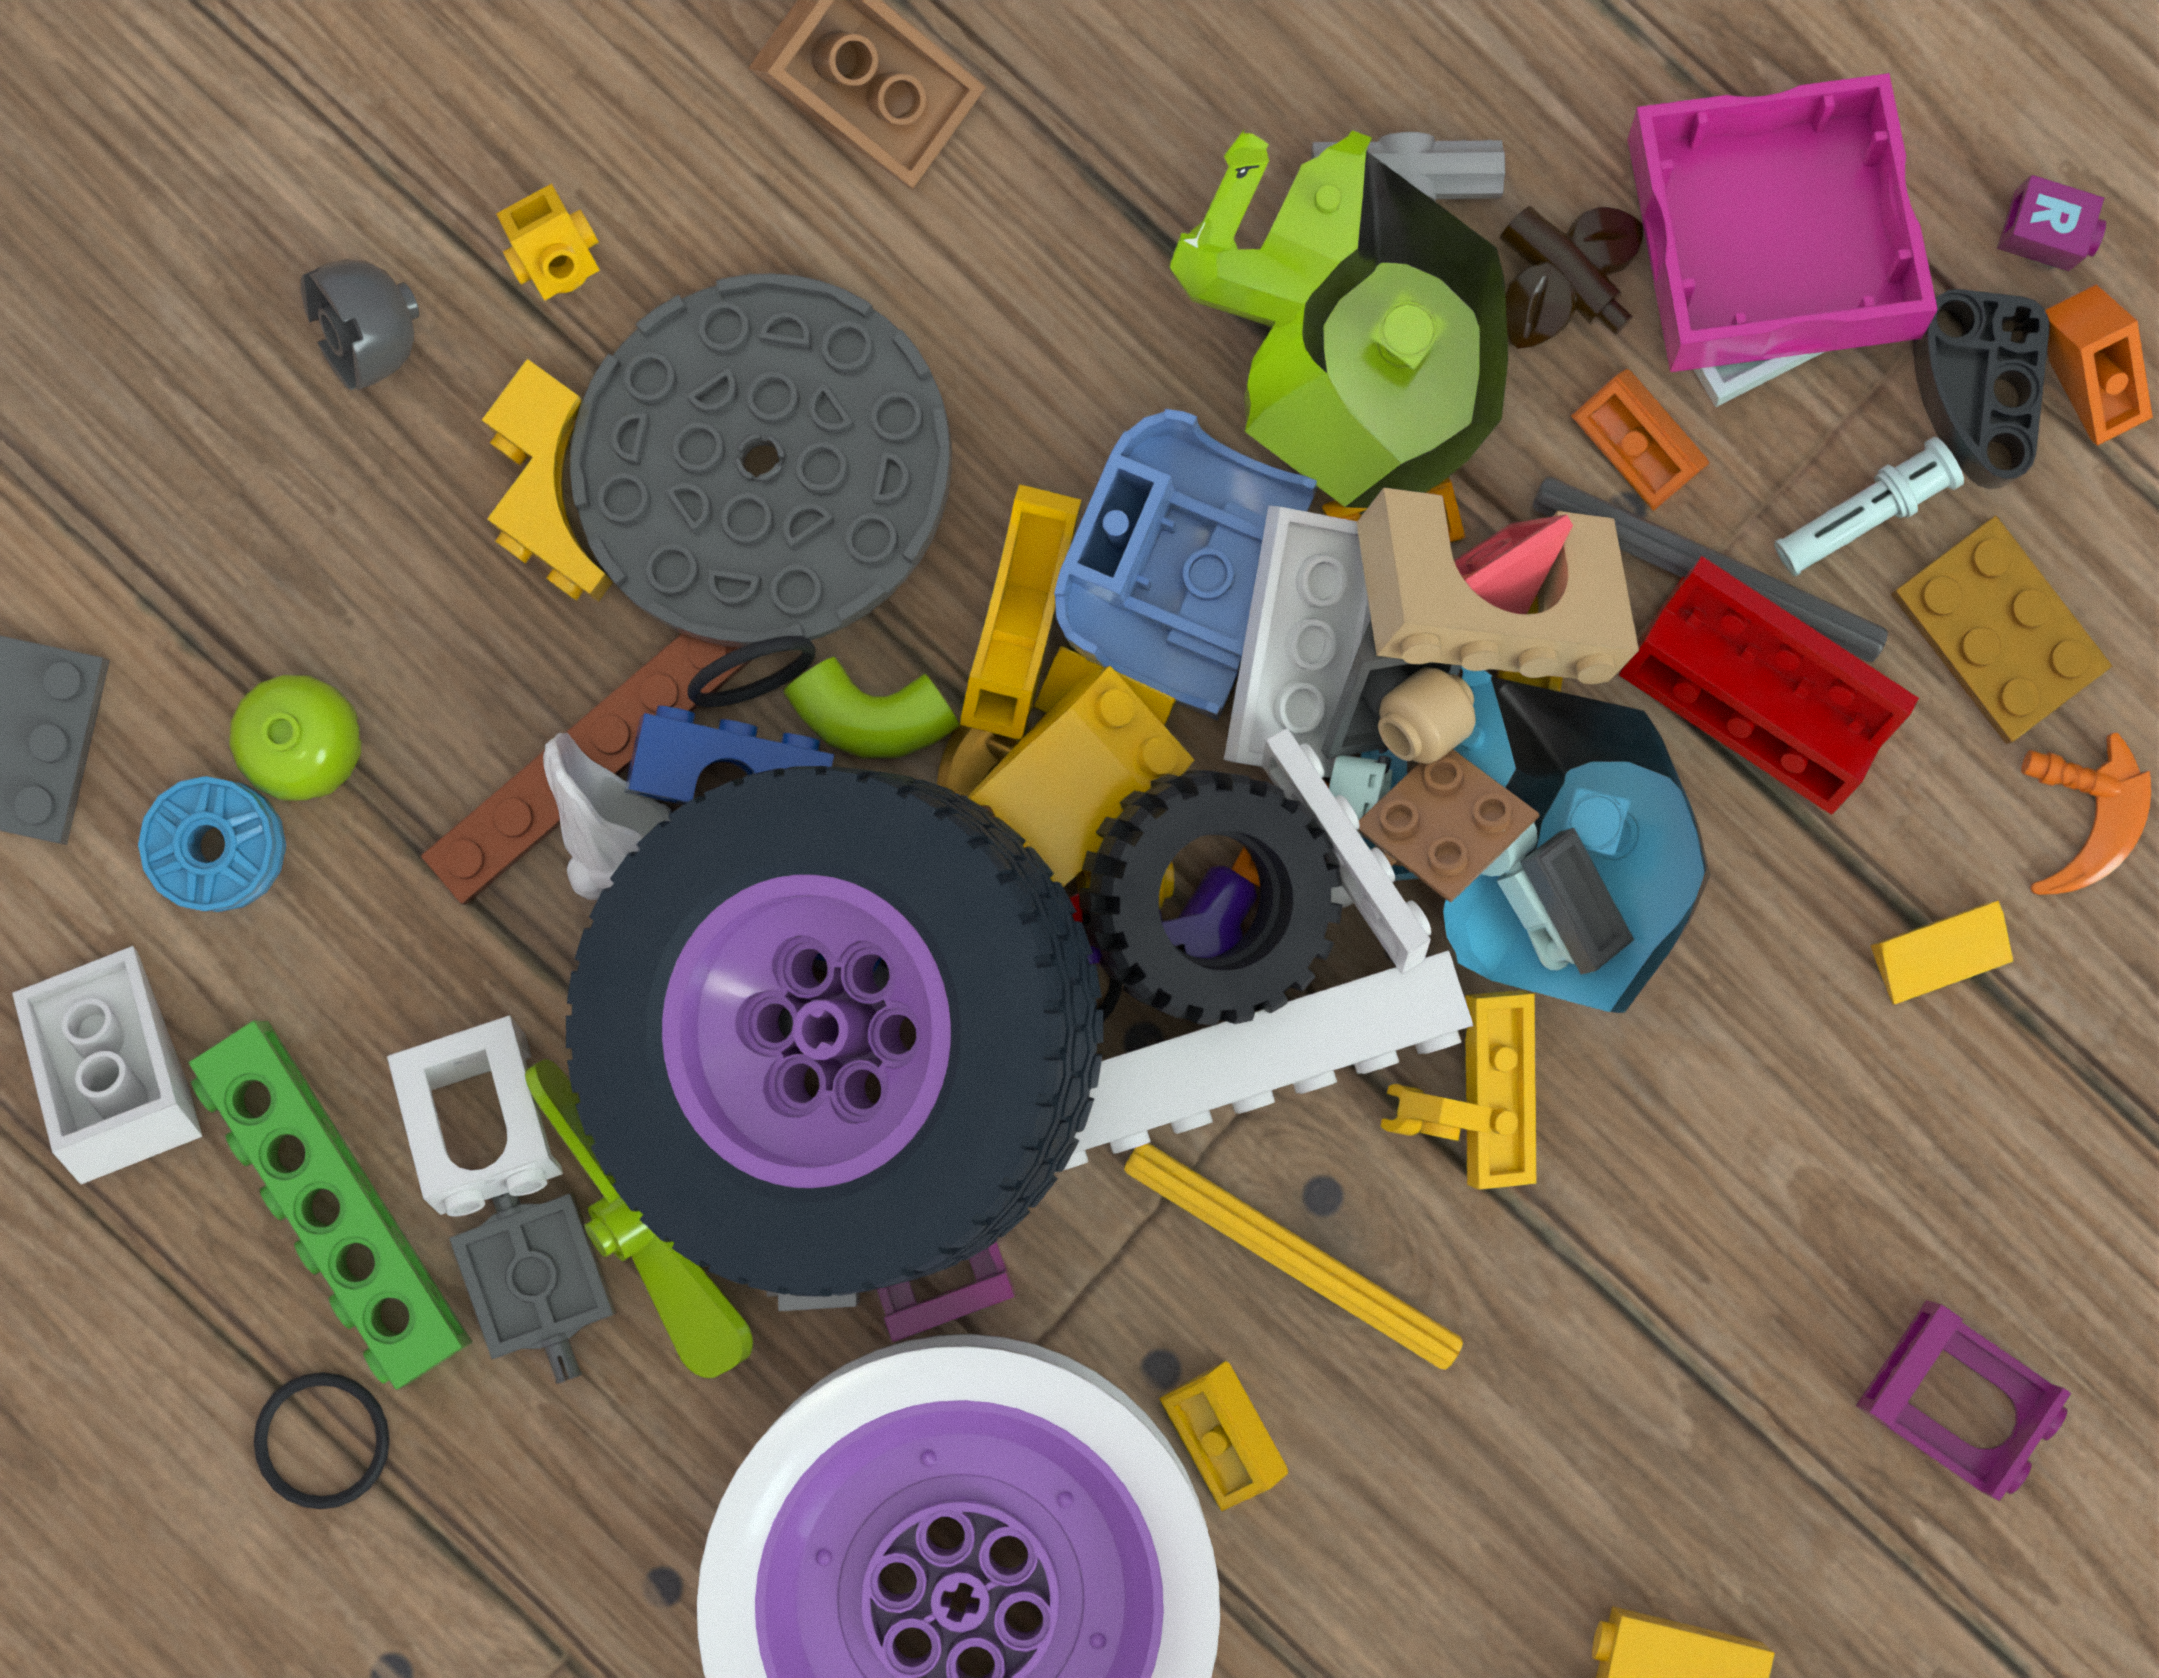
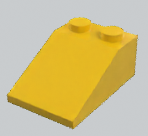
M1108 666L1076 682L967 798L981 806L989 805L996 817L1003 820L1026 840L1023 844L1024 848L1028 846L1036 850L1053 871L1054 875L1050 877L1052 882H1060L1064 887L1083 870L1082 866L1087 851L1098 852L1103 838L1098 836L1096 831L1106 817L1116 819L1124 811L1120 806V801L1134 790L1146 792L1151 789L1152 780L1168 774L1181 776L1195 760L1111 666Z

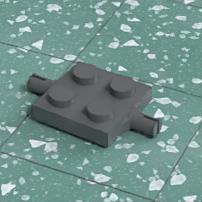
M509 1192L493 1197L492 1201L497 1212L496 1214L488 1218L481 1226L449 1238L491 1359L520 1349L545 1348L556 1384L582 1375V1372L578 1367L569 1338L573 1337L585 1325L615 1315L617 1312L592 1242L585 1230V1222L575 1194L570 1193L543 1204H521L519 1197L512 1196Z

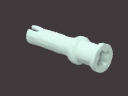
M1932 437L1924 443V450L1895 468L1888 464L1878 470V474L1874 476L1875 483L1838 506L1831 508L1820 517L1785 538L1775 541L1774 547L1786 569L1796 577L1801 574L1802 570L1842 546L1849 544L1890 517L1896 515L1900 519L1903 517L1909 518L1918 512L1917 505L1946 487L1955 490L1964 484L1962 471L1948 447L1939 438Z

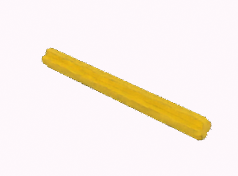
M1150 1143L1135 1147L1126 1161L1124 1170L1134 1179L1436 1367L1446 1370L1459 1355L1463 1345V1340L1460 1336Z

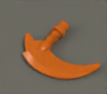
M2110 733L2107 736L2108 761L2096 770L2088 767L2083 768L2081 765L2072 762L2067 763L2063 760L2062 756L2050 752L2043 754L2029 750L2026 753L2021 767L2022 774L2037 778L2039 783L2049 786L2062 784L2064 787L2073 790L2078 789L2080 792L2095 796L2096 799L2094 823L2084 846L2063 869L2052 876L2032 883L2030 890L2033 894L2045 895L2072 892L2096 883L2115 870L2128 857L2137 844L2145 827L2150 809V771L2140 773L2131 750L2118 733Z

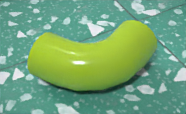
M831 657L803 673L789 684L783 692L799 717L827 745L862 759L904 757L936 743L960 726L949 705L926 674H923L891 695L872 696L861 691L853 683L838 659Z

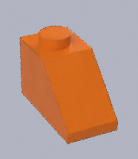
M2097 284L2046 309L2045 312L2049 318L2047 347L2049 362L2090 440L2098 446L2153 418L2138 321Z

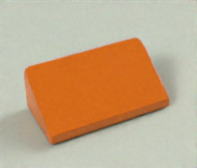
M1625 369L1617 374L1571 415L1653 511L1709 464L1707 457L1629 369Z

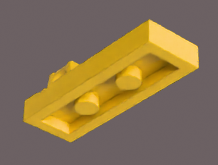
M1524 990L1465 995V1001L1473 1026L1467 1027L1465 1037L1466 1102L1492 1108L1487 1133L1467 1130V1185L1481 1190L1536 1184L1535 994Z

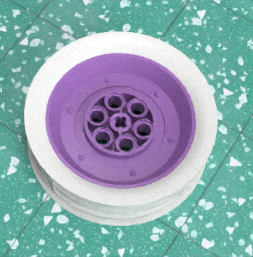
M978 1334L937 1335L907 1340L875 1350L843 1365L818 1381L796 1399L755 1444L736 1471L721 1499L708 1533L700 1567L697 1595L698 1641L705 1678H1211L1217 1655L1220 1625L1219 1581L1214 1551L1200 1502L1184 1465L1167 1438L1151 1418L1117 1386L1096 1371L1066 1355L1024 1341ZM940 1517H951L962 1525L965 1531V1538L959 1546L952 1549H943L937 1547L931 1541L928 1534V1526ZM1004 1536L1017 1537L1027 1548V1558L1017 1567L1006 1568L1000 1566L994 1561L990 1547L996 1540ZM894 1562L904 1563L915 1572L917 1584L910 1592L894 1594L882 1584L881 1570ZM959 1583H967L972 1586L971 1597L980 1599L978 1604L967 1603L963 1612L951 1609L952 1598L943 1596L944 1591L955 1592ZM1019 1601H1029L1035 1604L1041 1610L1043 1616L1040 1625L1029 1632H1019L1013 1629L1008 1624L1005 1616L1007 1609L1012 1604ZM905 1628H919L927 1633L931 1640L932 1648L923 1657H906L896 1646V1635ZM970 1647H981L992 1655L995 1666L989 1674L983 1677H972L966 1675L961 1670L958 1664V1656Z

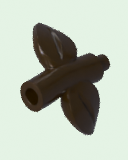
M1528 206L1502 232L1500 239L1532 264V266L1525 268L1509 282L1505 293L1507 334L1511 343L1517 349L1533 347L1555 337L1566 328L1576 310L1590 325L1599 319L1615 335L1631 321L1633 316L1616 301L1622 292L1606 275L1623 271L1630 265L1638 253L1643 239V224L1636 217L1620 209L1598 207L1581 213L1571 224L1568 232L1564 233L1539 214L1533 207Z

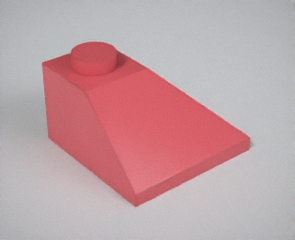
M1567 514L1511 523L1456 558L1454 562L1465 582L1482 599L1504 611L1527 615L1573 524Z

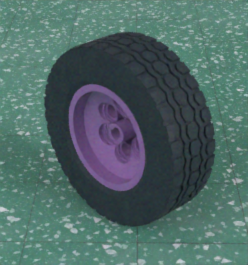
M837 766L777 768L750 774L743 777V779L738 778L704 793L705 796L693 798L669 814L670 821L659 822L636 844L640 850L627 854L610 877L614 884L602 890L589 916L593 923L591 927L584 928L574 958V960L580 963L578 970L571 971L567 1004H572V1015L566 1016V1048H572L573 1057L572 1060H567L572 1093H579L581 1101L575 1105L585 1135H592L595 1144L591 1146L592 1151L605 1175H613L616 1182L612 1186L629 1209L635 1212L640 1211L643 1215L639 1220L661 1241H673V1250L698 1266L706 1267L710 1265L709 1272L738 1284H748V1287L783 1295L790 1293V1295L828 1297L832 1296V1294L842 1296L912 1281L953 1267L961 1260H968L993 1245L998 1240L997 1237H1004L1030 1213L1028 1207H1036L1058 1179L1054 1176L1055 1171L1062 1172L1065 1169L1080 1141L1075 1138L1077 1132H1082L1085 1129L1094 1102V1098L1089 1097L1091 1089L1098 1087L1102 1054L1096 1053L1097 1043H1103V1010H1097L1096 998L1102 997L1096 965L1089 964L1087 955L1093 952L1082 922L1074 921L1072 914L1077 912L1062 884L1060 882H1052L1050 879L1054 875L1053 871L1034 848L1028 846L1024 848L1023 844L1026 842L1024 838L999 817L992 818V812L964 795H956L951 789L923 779L917 780L912 776ZM819 952L826 959L828 966L827 976L821 984L816 981L812 972L813 960ZM880 957L887 963L889 968V980L882 990L875 984L873 979V967ZM784 1007L789 1010L793 1020L792 1031L787 1038L782 1035L778 1026L779 1014ZM906 1017L913 1022L916 1028L915 1044L910 1050L903 1046L899 1036L900 1025ZM809 1067L816 1071L819 1078V1090L814 1098L807 1093L804 1086V1076ZM871 1072L876 1075L881 1085V1095L876 1104L870 1102L864 1088L865 1080Z

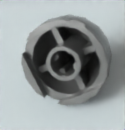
M354 259L328 263L302 275L300 291L309 323L319 319L326 340L319 341L318 345L333 372L346 388L350 390L357 388V390L374 385L396 372L410 356L414 342L412 320L419 317L418 304L406 283L402 282L396 285L385 270L367 261Z

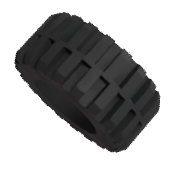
M1209 770L1187 771L1186 775L1176 776L1168 774L1152 780L1151 789L1146 792L1134 790L1119 802L1124 811L1116 819L1111 817L1104 819L1096 831V834L1103 838L1098 852L1087 851L1082 866L1083 870L1091 872L1089 888L1079 889V906L1090 913L1091 923L1086 924L1084 930L1090 946L1098 948L1102 954L1098 963L1110 978L1120 981L1124 985L1123 991L1136 1000L1176 1018L1180 1017L1194 1023L1216 1025L1218 1020L1239 1024L1253 1021L1254 1011L1259 1009L1273 1013L1287 1004V997L1284 993L1289 988L1303 991L1312 982L1315 975L1308 969L1314 957L1327 960L1334 945V942L1324 939L1329 922L1340 924L1343 904L1331 902V888L1341 886L1342 880L1339 865L1327 863L1324 856L1333 848L1324 830L1310 826L1309 822L1313 814L1300 801L1287 799L1284 797L1283 789L1266 781L1251 779L1249 776ZM1223 835L1241 843L1251 855L1260 881L1259 906L1251 927L1244 937L1232 948L1211 958L1194 957L1175 947L1165 933L1159 912L1160 886L1170 862L1182 848L1201 836Z

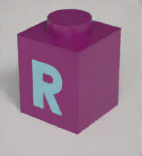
M2031 175L2014 192L1997 249L2069 272L2087 256L2093 257L2100 247L2106 229V220L2099 219V215L2105 198Z

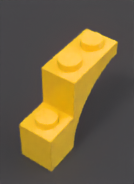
M527 359L482 419L488 428L495 433L489 442L494 448L519 466L526 457L531 459L487 519L501 531L495 542L525 564L532 555L536 556L552 568L546 579L568 596L577 601L582 593L585 592L599 602L613 581L589 559L580 546L570 525L563 495L565 456L574 432L582 400L573 391Z
M1019 484L988 613L969 675L960 725L1022 740L1035 698L1047 641L1056 615L1054 592L1060 569L1074 538L1081 499Z

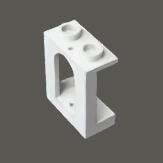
M510 1015L387 1056L423 1199L440 1215L445 1213L454 1217L468 1215L482 1209L487 1199L508 1192L512 1196L531 1194L543 1189L547 1185V1179L563 1174L561 1165L551 1155L538 1104L534 1100L525 1080V1071L528 1069L526 1059L531 1058L526 1035ZM491 1071L507 1128V1143L503 1154L495 1163L484 1169L470 1171L455 1165L447 1153L431 1090Z

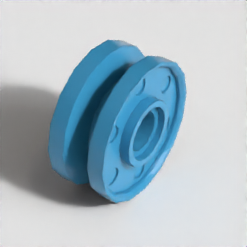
M204 776L180 781L156 798L143 818L138 847L143 871L157 892L180 907L201 911L223 912L246 907L268 892L282 870L286 840L282 820L266 797L246 784ZM216 827L224 836L225 847L222 855L215 861L210 862L202 854L201 841L207 831Z

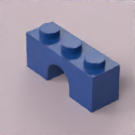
M658 705L656 715L644 713L640 717L624 793L684 805L693 799L697 779L703 769L710 764L718 762L730 763L741 768L747 775L777 768L786 769L795 766L832 767L834 754L819 751L820 740L811 737L783 733L781 743L757 738L758 727L751 724L720 719L719 729L693 724L695 713Z

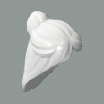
M558 733L546 743L543 763L549 786L559 810L565 848L572 856L567 866L568 879L574 892L588 900H598L602 890L614 884L610 877L627 854L633 851L638 852L640 849L636 844L659 822L670 821L668 815L672 812L668 806L657 802L655 799L624 793L626 781L587 757L568 733Z

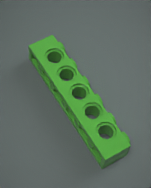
M253 1020L188 1062L197 1076L191 1081L197 1097L211 1113L218 1110L231 1129V1132L225 1135L230 1149L244 1166L247 1167L253 1164L265 1183V1186L260 1188V1194L265 1204L278 1220L282 1221L287 1218L300 1238L294 1243L298 1256L312 1274L316 1275L319 1272L323 1274L334 1292L329 1297V1303L334 1313L346 1328L351 1329L356 1326L369 1347L363 1351L364 1358L373 1374L381 1383L385 1384L390 1380L394 1388L398 1390L412 1383L473 1343L269 1021ZM255 1081L263 1083L271 1095L270 1106L260 1117L252 1115L244 1103L245 1092ZM288 1135H293L300 1139L305 1147L304 1162L295 1171L285 1168L278 1156L280 1143ZM322 1189H327L334 1193L340 1203L339 1215L331 1225L321 1223L313 1213V1199ZM356 1243L367 1246L374 1256V1269L366 1279L354 1276L347 1266L346 1258L348 1251ZM388 1298H396L402 1301L409 1311V1323L402 1333L390 1331L382 1322L381 1308Z

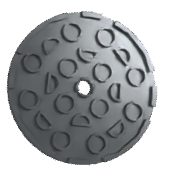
M768 273L716 280V286L700 290L682 299L680 295H677L656 307L635 324L637 329L621 344L613 356L608 353L584 395L574 426L570 457L573 500L575 507L578 509L588 544L600 565L618 588L655 620L695 639L728 647L741 648L758 641L782 636H801L811 641L843 629L869 614L887 600L906 581L923 558L939 527L949 495L952 474V441L949 420L942 396L930 368L919 350L902 329L899 330L886 317L874 310L872 305L866 300L829 283L797 275ZM764 445L775 448L778 452L779 463H776L769 472L755 477L752 473L746 471L745 459L753 448Z

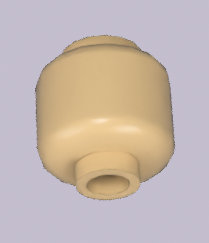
M1424 667L1382 698L1379 709V734L1388 749L1398 758L1425 764L1434 763L1472 734L1476 723L1473 692L1461 677L1455 674H1448L1437 668Z

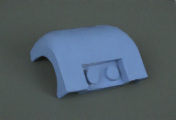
M1165 409V412L1143 418L1130 430L1123 432L1111 451L1059 572L1054 592L1056 615L1069 645L1088 661L1104 668L1111 666L1115 671L1175 698V703L1218 721L1240 670L1268 505L1308 512L1317 492V480L1271 467L1232 450L1206 434L1199 426L1197 416L1190 413Z

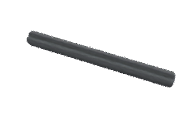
M1546 477L1536 493L1533 508L1548 517H1553L1557 511L1614 518L1621 550L1680 577H1686L1699 558L1703 556L1837 645L1865 661L1873 662L1881 654L1885 646L1888 631L1884 627L1554 477Z

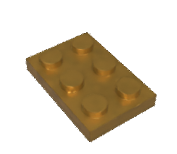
M1997 515L1987 520L1890 593L2005 744L2014 742L2113 667Z

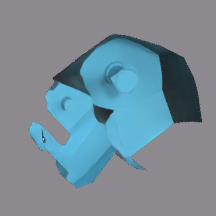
M1461 666L1463 670L1462 679L1469 685L1474 695L1473 707L1476 723L1472 734L1453 750L1539 813V818L1534 822L1537 829V843L1535 848L1526 857L1558 832L1575 828L1634 941L1597 971L1581 975L1576 965L1570 962L1560 970H1549L1540 962L1527 929L1524 928L1497 883L1500 876L1491 877L1480 874L1452 902H1449L1447 899L1445 901L1443 913L1446 937L1456 952L1457 961L1459 964L1491 981L1607 1012L1624 1013L1671 952L1689 925L1711 876L1699 824L1664 741L1644 710L1496 678L1485 670L1470 671ZM1388 748L1361 753V758L1378 760L1379 756H1387L1392 759L1390 766L1392 770L1390 790L1407 775V761L1395 756ZM1362 838L1370 850L1376 846L1370 840ZM1392 866L1395 881L1418 879L1417 876L1404 866Z

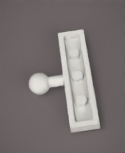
M1288 728L1265 740L1262 767L1274 785L1284 790L1285 798L1300 801L1313 814L1309 822L1310 826L1324 830L1333 846L1331 851L1324 854L1327 863L1339 865L1342 885L1331 888V902L1343 904L1342 908L1348 907L1353 903L1355 904L1401 974L1423 963L1431 940L1429 938L1431 927L1425 914L1414 901L1410 900L1407 903L1404 901L1393 884L1395 874L1382 851L1377 847L1370 850L1357 831L1360 825L1355 811L1345 797L1342 795L1333 796L1322 779L1324 777V769L1314 750L1307 743L1299 745Z

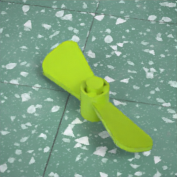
M544 1059L525 1071V1080L534 1100L604 1196L588 1207L591 1221L584 1225L596 1249L604 1257L613 1253L621 1261L632 1257L681 1361L691 1372L703 1378H715L746 1360L753 1348V1338L748 1324L702 1268L673 1250V1241H661L639 1220L643 1214L640 1211H631L612 1185L616 1182L613 1175H605L591 1149V1146L595 1144L592 1135H585L575 1105L581 1101L577 1093H572L571 1082L568 1077L549 1059Z

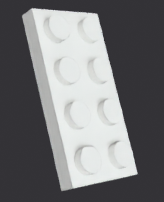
M1268 505L1224 760L1262 767L1265 740L1288 728L1299 745L1307 743L1314 750L1323 766L1324 777L1331 778L1336 758L1326 759L1321 752V748L1355 655L1371 620L1357 521Z

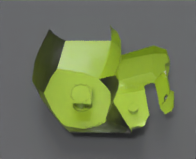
M1243 130L1224 155L1229 167L1203 222L1192 229L1189 234L1181 233L1169 268L1192 302L1273 327L1252 360L1244 395L1247 420L1245 432L1300 474L1317 480V486L1344 507L1368 508L1383 488L1421 493L1429 491L1466 463L1502 420L1508 367L1505 283L1497 247L1370 154L1367 149L1372 137L1352 130L1346 138L1326 148L1318 157L1301 165L1261 249L1238 250L1233 237L1269 162L1266 151L1269 144L1252 133H1244Z

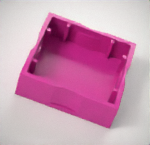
M1890 73L1799 85L1793 89L1766 96L1741 97L1722 95L1637 107L1627 140L1670 372L1922 339L1938 309L1921 226L1911 207L1905 180L1906 152Z

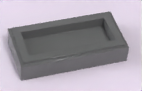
M1574 827L1558 832L1520 861L1581 975L1597 971L1634 941Z

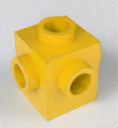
M552 183L496 213L512 244L511 247L502 251L521 285L533 280L544 301L558 293H568L577 289L585 282L587 277L600 271L589 251L590 247L599 243L581 209L569 215Z

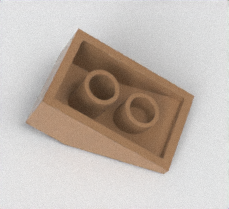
M797 0L748 67L749 70L795 107L911 189L916 186L986 89L981 82L882 0Z

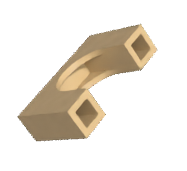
M1383 488L1357 521L1376 656L1399 658L1410 664L1434 662L1460 665L1470 671L1495 669L1520 672L1523 676L1530 678L1555 676L1578 679L1584 684L1608 683L1639 651L1614 518L1557 511L1553 516L1567 514L1573 527L1537 594L1538 613L1528 615L1504 611L1488 603L1476 594L1462 578L1455 565L1451 551L1442 495Z

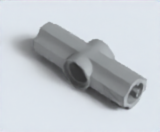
M1401 132L1382 136L1378 139V142L1369 143L1367 150L1370 154L1435 202L1436 199H1501L1503 195L1505 152L1502 140L1435 141L1434 136L1430 134ZM1313 142L1311 160L1318 157L1326 148L1338 142Z

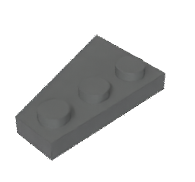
M0 636V831L64 845L68 844L110 660Z

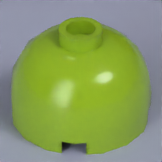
M281 675L259 683L240 700L230 722L229 746L239 771L256 789L283 801H307L333 793L351 776L361 755V740L359 739V726L356 720L358 717L354 706L337 688L312 676Z

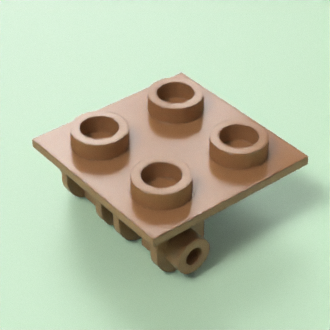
M1452 749L1434 763H1418L1359 820L1360 828L1357 831L1382 851L1391 867L1393 865L1404 866L1449 902H1452L1539 818V813Z

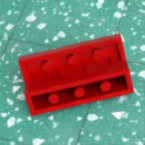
M1703 556L1699 558L1686 577L1683 576L1671 591L1637 642L1639 651L1626 663L1618 674L1830 815H1833L1863 782L1879 749L1911 715L1919 700V697Z

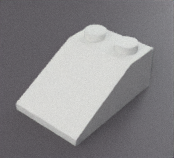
M133 946L12 993L52 1153L80 1184L203 1137L186 1077L138 952Z

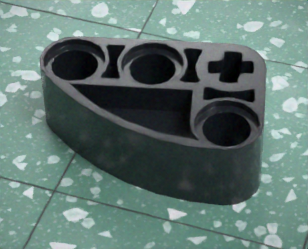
M1964 289L1948 290L1935 298L1938 310L1922 339L1913 341L1917 384L1924 408L1936 434L1951 451L1963 472L1980 487L1987 489L2001 488L2025 474L2035 460L2049 337V318L2039 303L2027 297ZM1938 311H1948L1959 318L1962 324L1961 337H1951L1941 331L1937 324ZM2008 320L2015 323L2013 331H2022L2023 338L2016 343L2010 340L2012 332H2003L2002 325ZM1995 380L2007 381L2015 387L2018 393L2016 407L2004 406L1997 400L1994 394ZM1989 442L2001 443L2009 450L2012 459L2010 470H2001L1991 464L1987 455Z

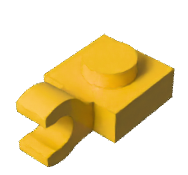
M1392 1084L1388 1086L1387 1094L1398 1097L1400 1102L1397 1118L1394 1120H1381L1380 1126L1385 1131L1407 1136L1415 1135L1420 1131L1422 1134L1459 1141L1461 1128L1487 1133L1492 1111L1490 1107L1428 1095L1418 1088Z

